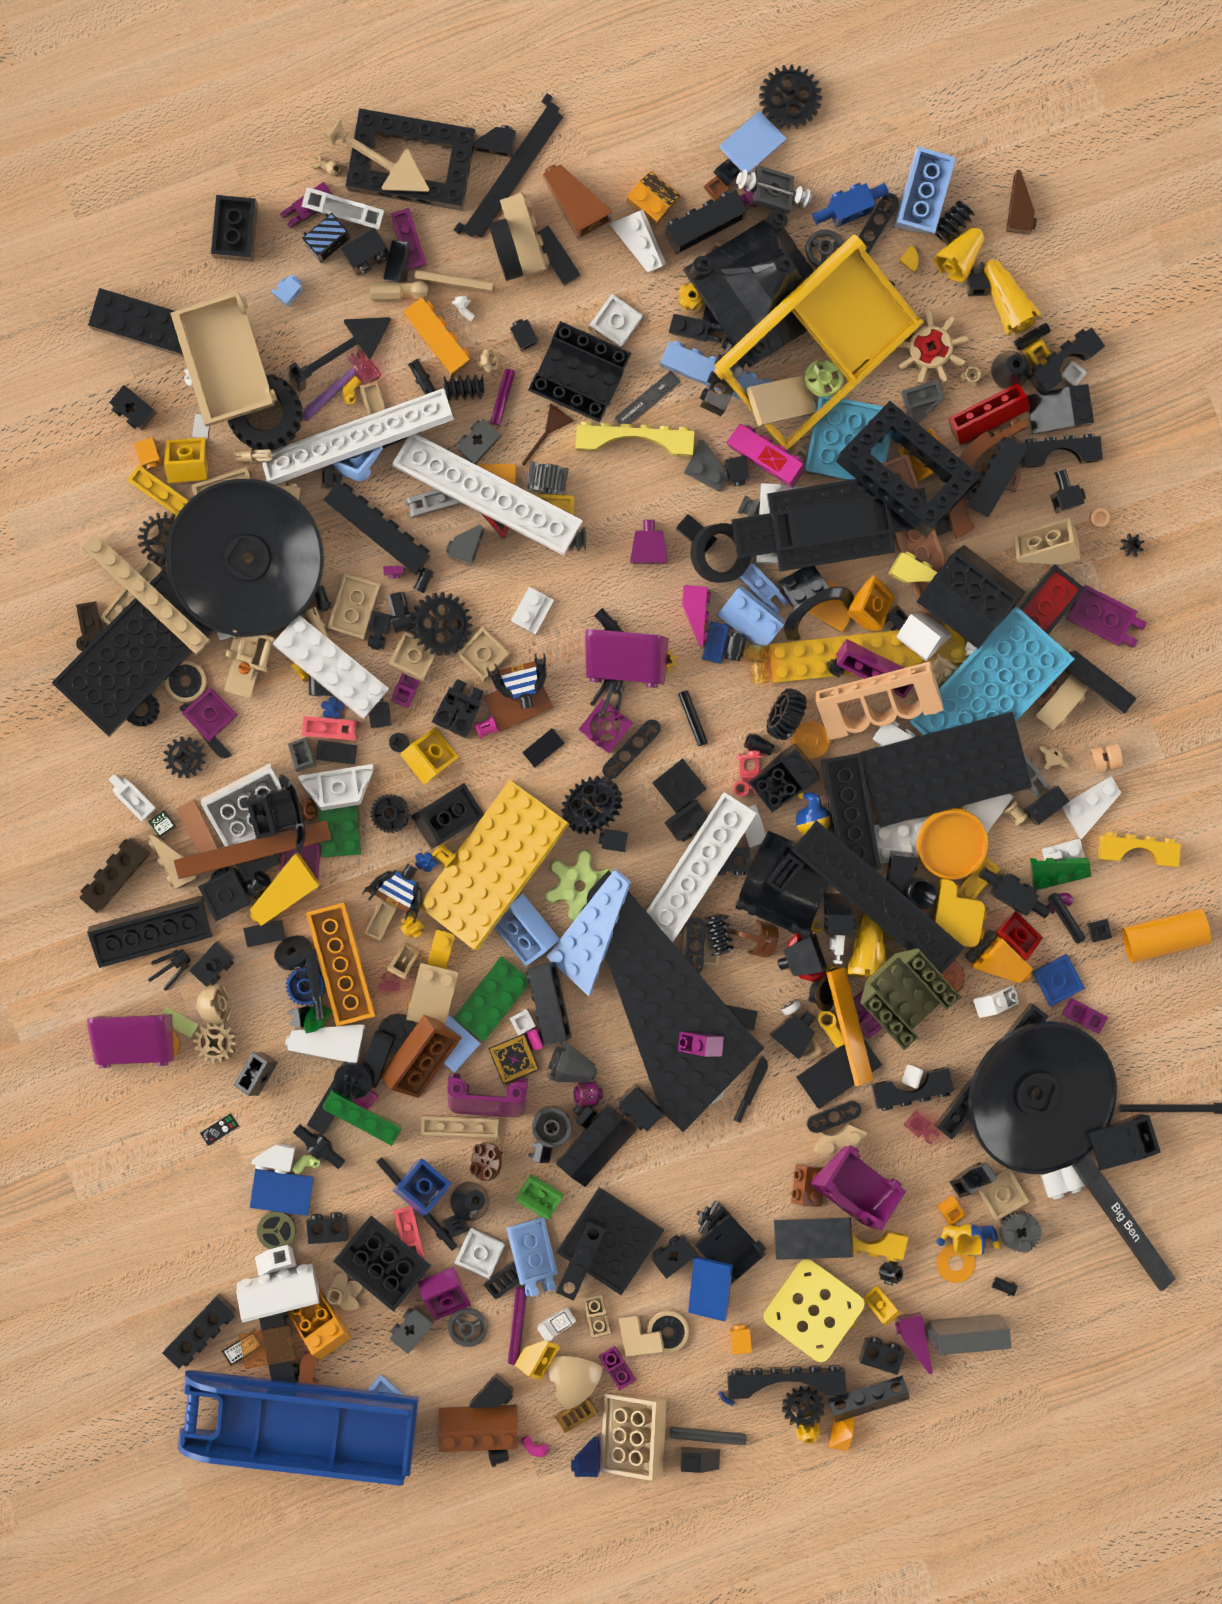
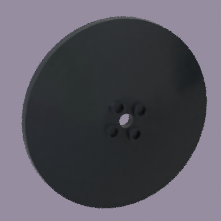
M232 479L207 487L190 499L182 508L169 533L166 548V566L175 595L183 607L196 620L212 630L223 634L253 637L268 634L285 627L299 617L309 606L321 583L324 569V548L315 520L295 496L269 482L256 479ZM245 552H249L253 556L252 561L248 564L242 560Z
M1044 1021L1019 1027L1002 1037L988 1050L974 1073L968 1095V1115L974 1136L991 1158L1004 1167L1016 1172L1046 1174L1068 1167L1093 1149L1088 1133L1108 1126L1111 1122L1117 1100L1115 1071L1104 1048L1092 1036L1075 1026L1062 1022ZM1036 1089H1040V1095L1033 1098V1092Z

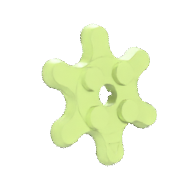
M581 850L578 853L577 862L573 866H566L560 860H554L550 864V870L558 876L559 884L557 887L549 889L545 894V898L549 903H555L560 900L566 901L569 905L568 917L573 922L587 905L589 890L608 870L611 873L613 872L609 868H604L601 871L593 870L590 865L592 855L588 850ZM582 880L585 882L586 887L583 891L575 890L574 884L576 881Z

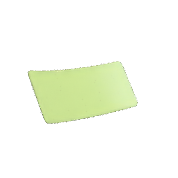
M167 1007L162 1013L172 1014L173 1028L190 1038L198 1027L197 1023Z

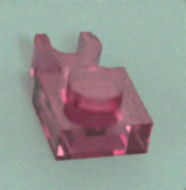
M361 349L357 352L359 358L355 357L353 353L350 354L348 357L349 361L356 365L353 370L363 385L380 378L381 373L371 359L365 360V353Z
M917 1110L903 1124L918 1138L923 1134L928 1144H932L928 1138L929 1134L933 1133L937 1137L939 1136L936 1130L928 1128L931 1123Z

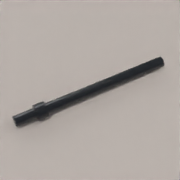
M1214 1102L1213 1104H1120V1112H1213L1214 1114H1222V1102Z
M381 1157L376 1163L397 1186L401 1179ZM430 1213L422 1216L436 1232L435 1235L440 1241L443 1240L450 1250L453 1251L457 1244L448 1235L449 1232L445 1227L442 1228Z

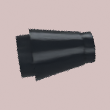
M749 733L746 737L744 747L748 751H760L761 754L767 755L772 754L774 744H771L756 733Z

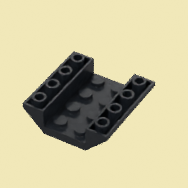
M560 321L552 337L549 349L528 391L600 423L623 376L631 352Z
M963 545L955 551L933 577L916 602L979 650L990 637L995 627L1010 609L1015 607L1026 591L967 546Z

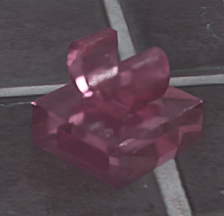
M383 973L382 980L384 983H379V991H400V983H395L397 975L393 973V979L388 981L386 973Z

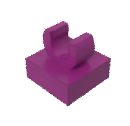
M746 186L743 187L745 194L740 195L743 204H749V206L754 208L760 206L753 204L754 188L748 192Z

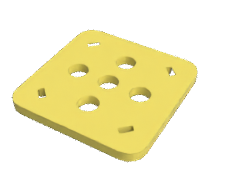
M804 1259L797 1265L766 1309L764 1321L818 1362H824L830 1358L865 1307V1302L858 1293L810 1259ZM811 1272L812 1276L805 1277L804 1273ZM822 1289L830 1291L831 1296L828 1300H823L820 1297ZM796 1293H800L804 1297L801 1304H796L793 1301V1296ZM847 1301H850V1302H851V1308H850V1309L848 1308V1302H847ZM811 1305L819 1307L820 1311L817 1316H812L809 1313ZM777 1312H780V1320H777ZM829 1316L835 1319V1326L833 1328H828L825 1325V1319ZM800 1321L807 1322L808 1330L806 1332L799 1331L798 1323ZM823 1344L824 1348L817 1349V1345Z

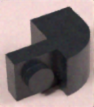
M978 1162L959 1173L950 1181V1184L958 1197L962 1198L971 1195L981 1186L993 1183L997 1178L987 1162L983 1164Z

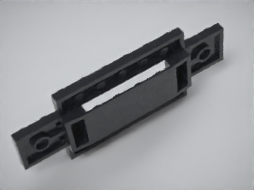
M857 479L767 493L768 514L731 520L737 559L776 553L779 572L895 553L893 533L915 529ZM925 488L913 489L927 501Z

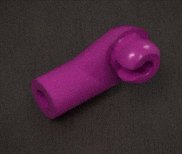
M1069 893L1059 894L1065 905L1070 906L1073 904L1074 899ZM1049 902L1047 907H1050V913L1054 914L1055 910Z

